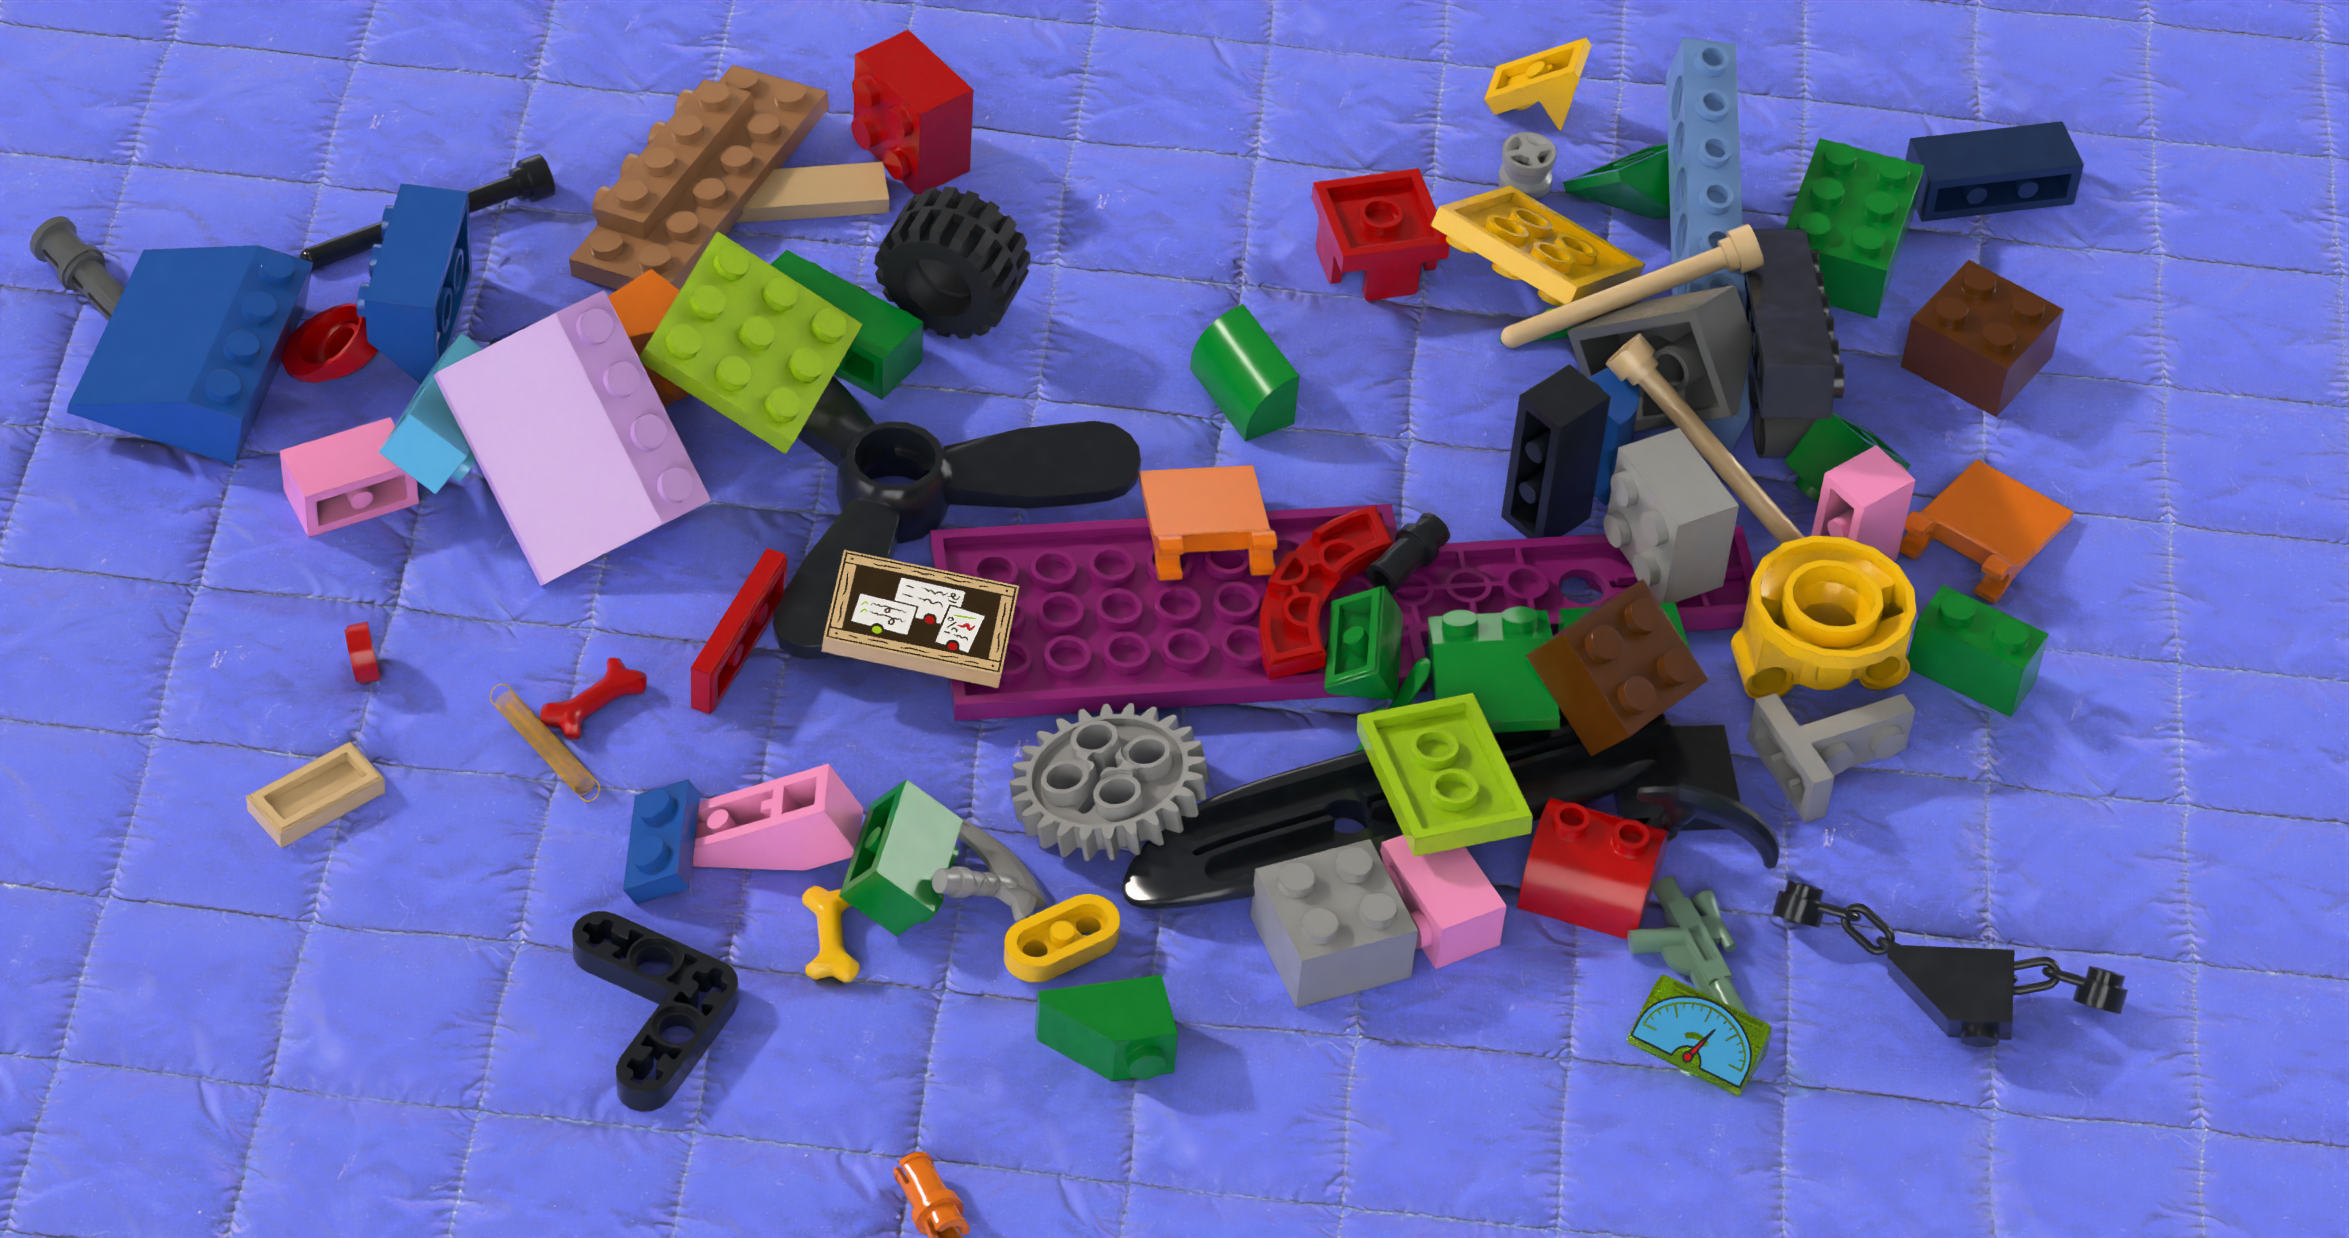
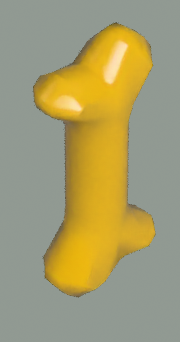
M816 885L809 887L802 895L803 905L816 915L820 947L816 958L806 965L805 974L815 980L833 976L842 982H851L860 972L859 963L846 953L844 945L842 915L851 904L839 897L841 889L827 891L821 886Z

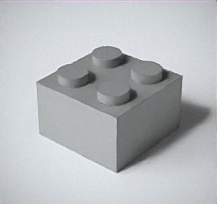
M1680 428L1618 447L1615 470L1610 480L1611 493L1608 511L1603 520L1604 531L1610 544L1621 550L1633 566L1637 580L1644 579L1659 603L1678 602L1722 587L1739 504Z
M1371 839L1255 869V894L1252 897L1250 917L1296 1008L1411 978L1418 929Z

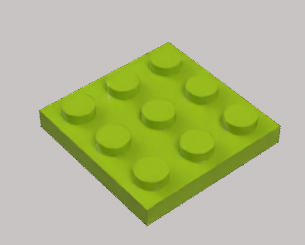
M717 231L642 351L639 359L642 364L786 454L797 439L863 324Z

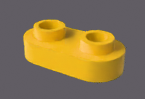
M1082 894L1027 917L1012 925L1005 935L1003 957L1005 966L1018 979L1036 983L1051 980L1109 953L1118 942L1120 929L1119 911L1111 901L1102 896ZM1083 932H1090V933H1093V934H1091V935H1089V936H1086V935H1083V934H1081V933H1083Z

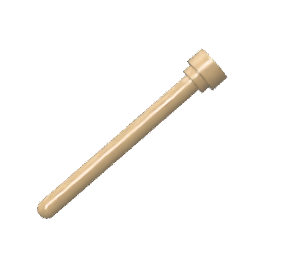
M1749 224L1734 228L1726 232L1727 238L1719 240L1718 247L1507 326L1501 333V341L1506 347L1516 348L1725 268L1729 273L1739 269L1741 274L1764 266L1759 243Z
M1641 333L1630 339L1608 359L1605 364L1620 381L1627 379L1632 386L1638 383L1675 426L1682 430L1698 452L1780 544L1805 538L1656 369L1659 363L1652 356L1656 350Z

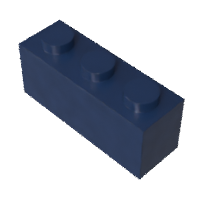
M2063 121L1910 138L1905 161L1925 166L1915 208L1921 222L2074 204L2084 166Z

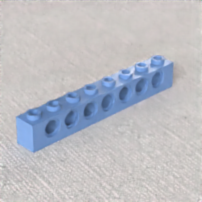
M1683 37L1666 74L1671 264L1718 247V241L1727 238V231L1743 225L1736 44ZM1725 268L1672 288V296L1736 285L1746 314L1744 273H1740L1739 269L1729 273ZM1748 369L1739 413L1733 417L1703 421L1729 452L1733 451L1750 418Z

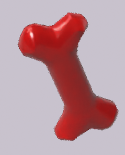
M609 658L606 662L607 671L603 679L573 699L565 702L544 704L541 708L540 720L546 727L560 728L567 739L578 740L581 738V725L585 718L620 696L644 693L647 687V675L642 671L627 669L619 658Z

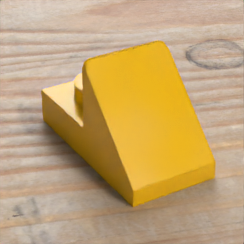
M1586 37L1496 66L1484 101L1494 115L1513 109L1524 110L1540 101L1556 127L1561 131L1590 52L1591 43Z

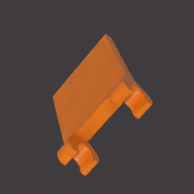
M1976 459L1928 506L1919 512L1912 511L1907 516L1904 529L1908 531L1901 540L1899 552L1916 560L1924 553L1934 538L1982 565L1980 571L1986 573V576L1975 587L1974 593L1994 604L2003 596L2015 576L2072 521L2074 512Z
M1253 465L1139 471V484L1153 540L1156 573L1159 581L1182 579L1180 555L1188 552L1248 549L1251 575H1272L1276 568L1273 550H1277V538L1275 531L1269 527Z

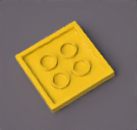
M1511 185L1439 206L1431 224L1432 227L1447 235L1446 241L1454 248L1466 253H1478L1493 262L1491 267L1495 272L1512 280H1524L1539 289L1537 294L1541 299L1557 307L1637 278L1645 267V263Z

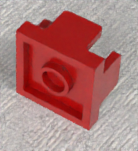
M1419 168L1313 182L1311 199L1318 214L1316 252L1329 284L1341 283L1342 273L1364 270L1362 293L1366 301L1414 295L1418 291L1421 265L1424 271L1436 270L1437 260L1448 259L1450 244L1446 241V234L1431 226L1437 210Z

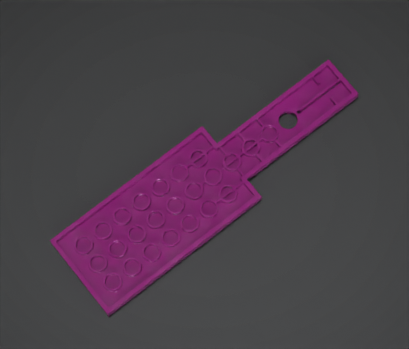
M1392 504L1375 505L1395 543L1398 530ZM1374 505L1265 511L1269 527L1275 531L1277 538V550H1273L1275 567L1288 551H1295L1301 544L1310 539L1312 531L1319 526L1352 511ZM1147 518L930 530L929 547L932 568L1019 586L999 688L948 678L954 721L1079 713L1080 709H1085L1088 713L1101 712L1104 704H1109L1112 711H1123L1128 703H1134L1135 710L1149 709L1152 706L1172 708L1349 697L1332 695L1326 692L1324 689L1326 663L1325 668L1271 680L1268 679L1259 648V619L1262 602L1271 575H1251L1248 549L1183 553L1180 555L1182 579L1159 581L1156 573L1153 540ZM1735 526L1723 586L1675 602L1684 631L1742 627L1750 583L1755 573L1742 526ZM1606 534L1446 543L1439 548V556L1431 565L1419 567L1391 595L1403 614L1398 692L1416 662L1426 658L1424 647H1429L1428 617L1443 616L1445 613L1453 610H1468L1475 614L1502 613L1508 608L1523 606L1536 611L1547 610L1552 636L1558 633L1559 609L1596 607L1604 600L1638 582L1633 566L1619 548H1615L1610 544ZM1366 570L1345 582L1329 599L1322 612L1319 624L1321 639L1326 653L1328 648L1331 601L1375 588L1370 583ZM1573 577H1583L1590 588L1603 592V596L1592 603H1577L1566 598L1560 590L1563 586V581ZM1430 675L1420 692H1428Z

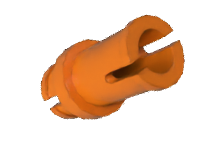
M921 1151L910 1153L898 1161L901 1167H894L893 1176L897 1183L901 1185L913 1207L911 1219L917 1230L924 1235H928V1238H963L959 1231L963 1235H968L970 1226L965 1218L962 1217L964 1205L955 1191L946 1188L934 1167V1161L931 1156Z

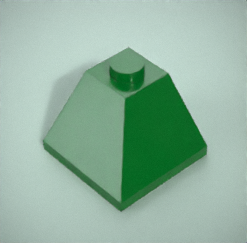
M1668 142L1648 146L1563 182L1567 193L1651 219L1670 217Z

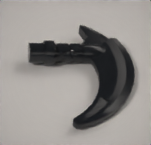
M1679 783L1678 787L1656 786L1638 788L1636 795L1638 800L1661 805L1665 809V811L1652 816L1646 824L1668 830V843L1676 837L1678 830L1693 818H1698L1718 824L1738 834L1758 851L1765 867H1776L1780 854V845L1775 832L1763 818L1743 804L1714 791L1685 783Z

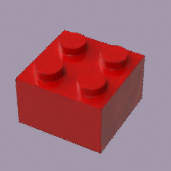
M905 30L856 53L854 80L852 81L854 116L851 130L858 145L865 150H869L880 162H883L889 174L895 180L903 182L914 194L922 195L925 189L936 188L970 172L974 90L909 30Z

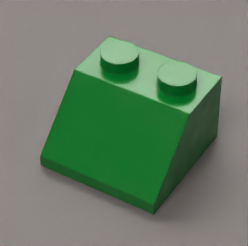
M1517 606L1508 608L1502 613L1475 614L1468 610H1453L1445 613L1443 616L1428 617L1429 660L1432 663L1430 685L1433 700L1473 693L1492 733L1560 729L1559 706L1526 657L1528 653L1553 637L1547 610L1536 611L1529 607Z

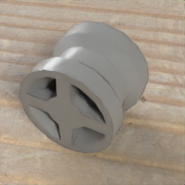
M1520 132L1511 135L1505 140L1502 147L1501 157L1503 164L1498 174L1499 187L1511 185L1535 200L1544 197L1550 191L1553 176L1551 169L1556 159L1554 144L1548 138L1532 132Z

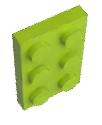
M1473 693L1358 715L1357 734L1413 857L1531 834L1533 815Z

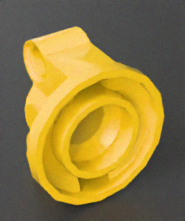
M1809 536L1781 544L1761 559L1751 579L1742 627L1734 634L1731 640V650L1745 692L1750 698L1758 699L1774 693L1781 697L1797 684L1814 690L1838 689L1845 687L1854 679H1859L1860 683L1870 690H1884L1900 684L1910 672V662L1906 652L1916 616L1914 588L1898 564L1876 548L1845 537Z

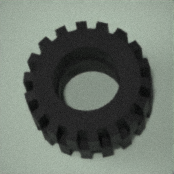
M946 186L942 192L935 187L925 189L922 195L915 194L910 198L879 246L874 262L878 267L875 275L877 282L885 286L882 293L887 300L895 302L899 309L905 310L914 317L924 321V330L928 328L933 329L937 335L947 338L951 334H955L959 339H970L973 333L982 336L988 333L991 327H996L1026 279L1029 272L1027 267L1031 261L1030 252L1024 249L1027 245L1023 233L1015 231L1016 222L1009 215L1004 216L998 211L1000 208L992 201L986 203L979 199V194L967 190L966 194H963L956 187Z

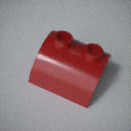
M1550 797L1541 815L1531 845L1520 887L1517 908L1627 940L1628 931L1640 929L1653 892V886L1656 883L1666 854L1669 831L1643 824L1636 820L1625 819L1586 808L1576 803H1569Z

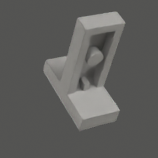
M1774 693L1755 699L1747 740L1804 823L1826 817L1835 779L1834 775L1845 771L1849 767L1874 759H1887L1900 751L1906 750L1915 709L1903 693L1799 726L1778 694Z

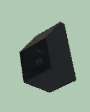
M1888 945V975L1948 1037L1961 1038V1043L1973 1047H1991L1999 1044V1039H2012L2015 950Z

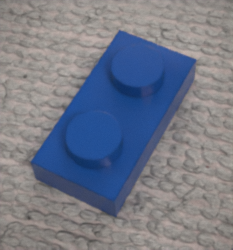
M689 779L635 795L623 887L625 893L635 904L690 888L700 792Z

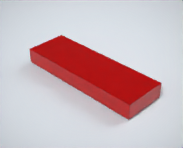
M769 548L765 550L691 666V708L707 714L715 711L773 619L774 611L787 589L786 554Z

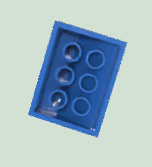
M259 245L143 250L68 404L67 413L235 465L281 364L282 355L289 337L296 330L306 308L313 262Z

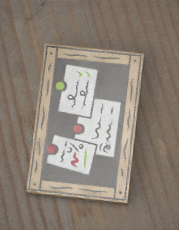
M844 550L821 652L999 688L1019 586Z

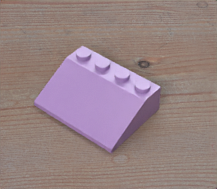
M605 290L553 313L433 374L540 586L711 501Z

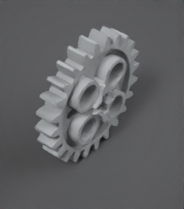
M1128 703L1121 714H1113L1110 705L1104 704L1100 716L1091 717L1085 709H1080L1078 713L1079 722L1071 724L1062 718L1056 719L1058 732L1052 734L1039 730L1036 733L1039 747L1023 746L1021 750L1024 761L1016 762L1012 765L1015 779L1010 780L1009 785L1017 821L1023 822L1026 835L1028 837L1038 835L1041 848L1043 849L1058 843L1062 857H1067L1077 847L1082 848L1085 861H1090L1097 850L1106 849L1110 861L1115 860L1119 848L1125 846L1133 854L1139 855L1141 854L1140 842L1146 839L1158 846L1163 845L1164 841L1161 831L1167 829L1181 833L1184 830L1181 816L1197 817L1196 801L1206 800L1207 798L1205 783L1209 782V774L1201 740H1194L1191 726L1179 728L1177 716L1174 714L1159 721L1157 707L1153 706L1141 716L1136 715L1134 703Z

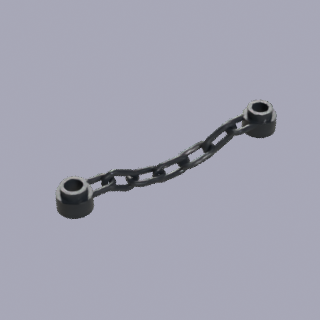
M1788 880L1785 891H1778L1772 912L1773 915L1814 927H1820L1824 913L1839 917L1845 932L1872 955H1884L1888 953V945H1900L1895 942L1894 931L1864 904L1854 903L1846 908L1821 901L1823 889ZM1859 913L1863 914L1884 933L1885 937L1879 936L1876 938V943L1879 946L1873 945L1851 925L1850 921H1860L1861 915ZM2035 957L2014 961V971L2048 966L2042 969V974L2050 979L2043 982L2014 986L2013 995L2049 990L2054 988L2059 981L2077 986L2073 997L2074 1001L2117 1014L2122 1013L2128 989L2123 988L2124 975L2089 966L2086 977L2061 970L2059 964L2050 957ZM2014 974V983H2016L2018 977Z

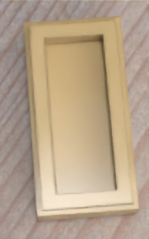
M348 742L246 796L247 811L272 839L283 848L384 794L385 780L351 742Z

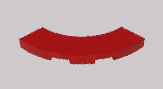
M1375 505L1352 511L1319 526L1312 531L1310 539L1301 544L1295 551H1288L1276 566L1268 581L1259 619V648L1262 663L1269 680L1325 668L1327 653L1322 643L1319 621L1326 604L1345 582L1366 570L1373 561H1376L1394 544Z

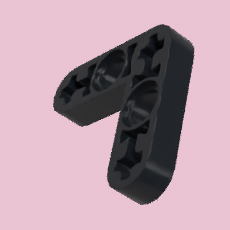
M596 911L583 915L572 929L573 959L576 964L594 976L659 1004L621 1055L616 1065L617 1096L620 1101L628 1108L636 1111H654L663 1107L671 1100L734 1014L738 1005L737 974L725 962L617 914ZM609 939L612 940V943L605 942L603 940ZM590 942L599 945L597 947L590 946ZM655 958L665 960L672 966L667 973L657 976L647 975L638 968L642 962ZM713 987H716V988H720V989H721V992L716 991V990H712V991H710V990H711ZM699 991L709 992L701 1003L702 1012L697 1009L699 1006ZM672 1026L687 1027L695 1034L690 1041L683 1044L669 1043L660 1035L664 1030ZM655 1058L658 1061L656 1064V1080L652 1078L645 1079L654 1068ZM634 1078L638 1080L645 1079L642 1084L634 1082Z

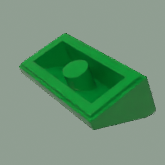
M1385 585L1331 601L1324 686L1328 694L1383 700L1397 698L1403 614Z

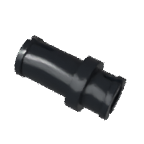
M1423 513L1416 523L1404 525L1396 533V542L1366 569L1370 583L1375 588L1385 585L1389 593L1393 595L1400 585L1419 567H1428L1438 558L1439 548L1444 546L1450 539V532L1446 524L1434 514Z

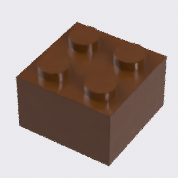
M1968 260L1911 318L1901 367L1997 417L2052 358L2064 309Z
M1644 579L1604 600L1526 655L1591 757L1632 736L1708 681L1705 673Z

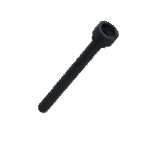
M536 154L519 160L516 163V168L509 170V176L468 190L469 214L517 197L520 201L529 199L533 203L553 196L555 194V184L544 157L541 154ZM382 221L305 248L300 253L299 258L313 262L312 269H316L372 249L374 243L382 244L383 242L381 234Z

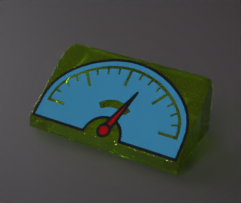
M1661 975L1654 984L1628 1036L1627 1043L1740 1096L1767 1055L1772 1027L1766 1022L1667 975Z

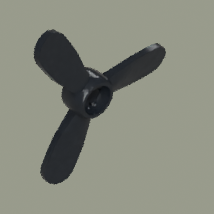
M832 376L797 438L838 467L837 498L841 514L805 557L779 601L773 618L774 637L779 647L794 657L820 659L835 655L821 652L844 550L892 560L897 543L902 544L922 539L930 534V530H936L946 516L949 505L1031 509L1113 500L1126 495L1137 483L1141 468L1139 446L1130 433L1115 424L1100 421L1020 428L943 446L927 430L907 422L887 421L875 424L846 387ZM885 476H903L917 482L905 485H885L873 479Z

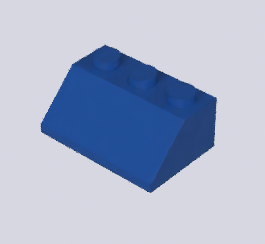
M401 183L394 206H385L381 226L383 242L382 244L374 243L369 262L371 280L370 283L362 282L357 298L358 317L366 318L367 342L421 385L431 368L453 341L471 280L472 258L468 191Z

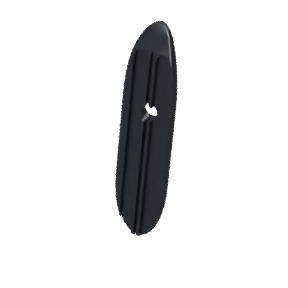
M1560 708V729L1493 733L1533 815L1532 821H1536L1541 818L1550 797L1583 806L1606 797L1645 775L1658 764L1656 760H1632L1612 757L1610 749L1672 730V725L1662 713L1632 736L1592 757ZM1362 749L1268 776L1197 803V817L1181 816L1184 829L1181 833L1164 829L1161 831L1164 841L1163 845L1158 846L1150 840L1143 845L1141 854L1135 855L1127 869L1123 880L1122 892L1124 899L1129 904L1143 909L1181 908L1249 898L1255 894L1254 875L1256 868L1371 839L1382 860L1380 852L1381 842L1401 836L1403 833L1365 750ZM1335 819H1352L1361 823L1366 829L1350 834L1334 830Z

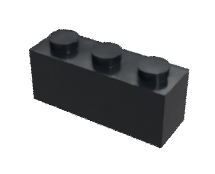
M1570 364L1519 396L1501 517L1526 538L1562 537L1590 519L1611 396L1604 392L1596 382L1589 380Z

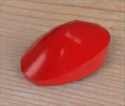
M347 303L321 311L300 325L290 335L281 362L290 377L301 382L318 383L347 377L363 369L376 356L378 350L367 342L366 318L358 317L357 304Z

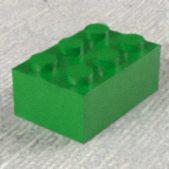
M1819 138L1785 229L1806 230L1810 250H1819V271L1824 273V294L1829 296V306L1877 318L1914 216L1924 165L1852 147L1845 143H1837Z

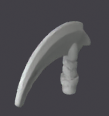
M963 819L958 838L981 858L989 872L980 873L979 871H971L967 867L958 866L951 867L950 869L939 868L932 876L934 891L936 893L948 894L953 898H966L974 894L975 896L986 897L988 895V897L998 898L1011 907L1013 918L1018 922L1029 917L1035 907H1043L1046 903L1043 890L1027 865L999 840Z

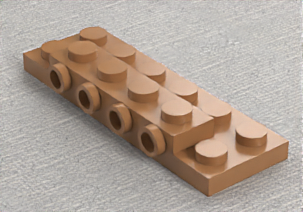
M732 65L718 83L704 79L694 91L684 89L677 98L675 114L667 123L657 121L652 126L648 136V146L640 155L635 153L627 155L621 167L620 179L612 188L602 186L597 191L592 205V212L594 217H596L597 226L569 258L571 276L618 290L652 269L677 289L681 290L716 232L718 231L723 235L729 232L742 216V208L771 172L782 167L829 109L827 91Z

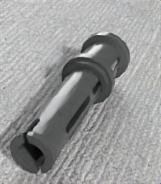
M58 216L45 221L32 235L29 243L31 253L39 261L48 262L57 271V279L66 289L80 291L109 321L125 287L106 270L104 255L96 246L86 245L77 236L76 227L68 218Z

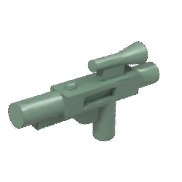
M1664 877L1658 880L1653 886V891L1665 911L1664 919L1668 927L1629 930L1627 940L1630 954L1661 953L1669 967L1691 978L1700 997L1710 999L1725 1007L1745 1028L1751 1022V1016L1731 982V970L1724 961L1716 944L1721 943L1726 952L1734 951L1737 946L1721 918L1714 892L1712 890L1701 891L1691 901L1690 897L1685 898L1675 878ZM1705 1005L1706 1008H1709V1009H1710L1709 1012H1712V1010H1713V1011H1716V1009H1714V1008H1712V1007H1710V1006H1708V1005ZM1720 1012L1721 1016L1726 1019L1725 1023L1728 1021L1732 1026L1729 1030L1734 1029L1738 1031L1732 1022Z

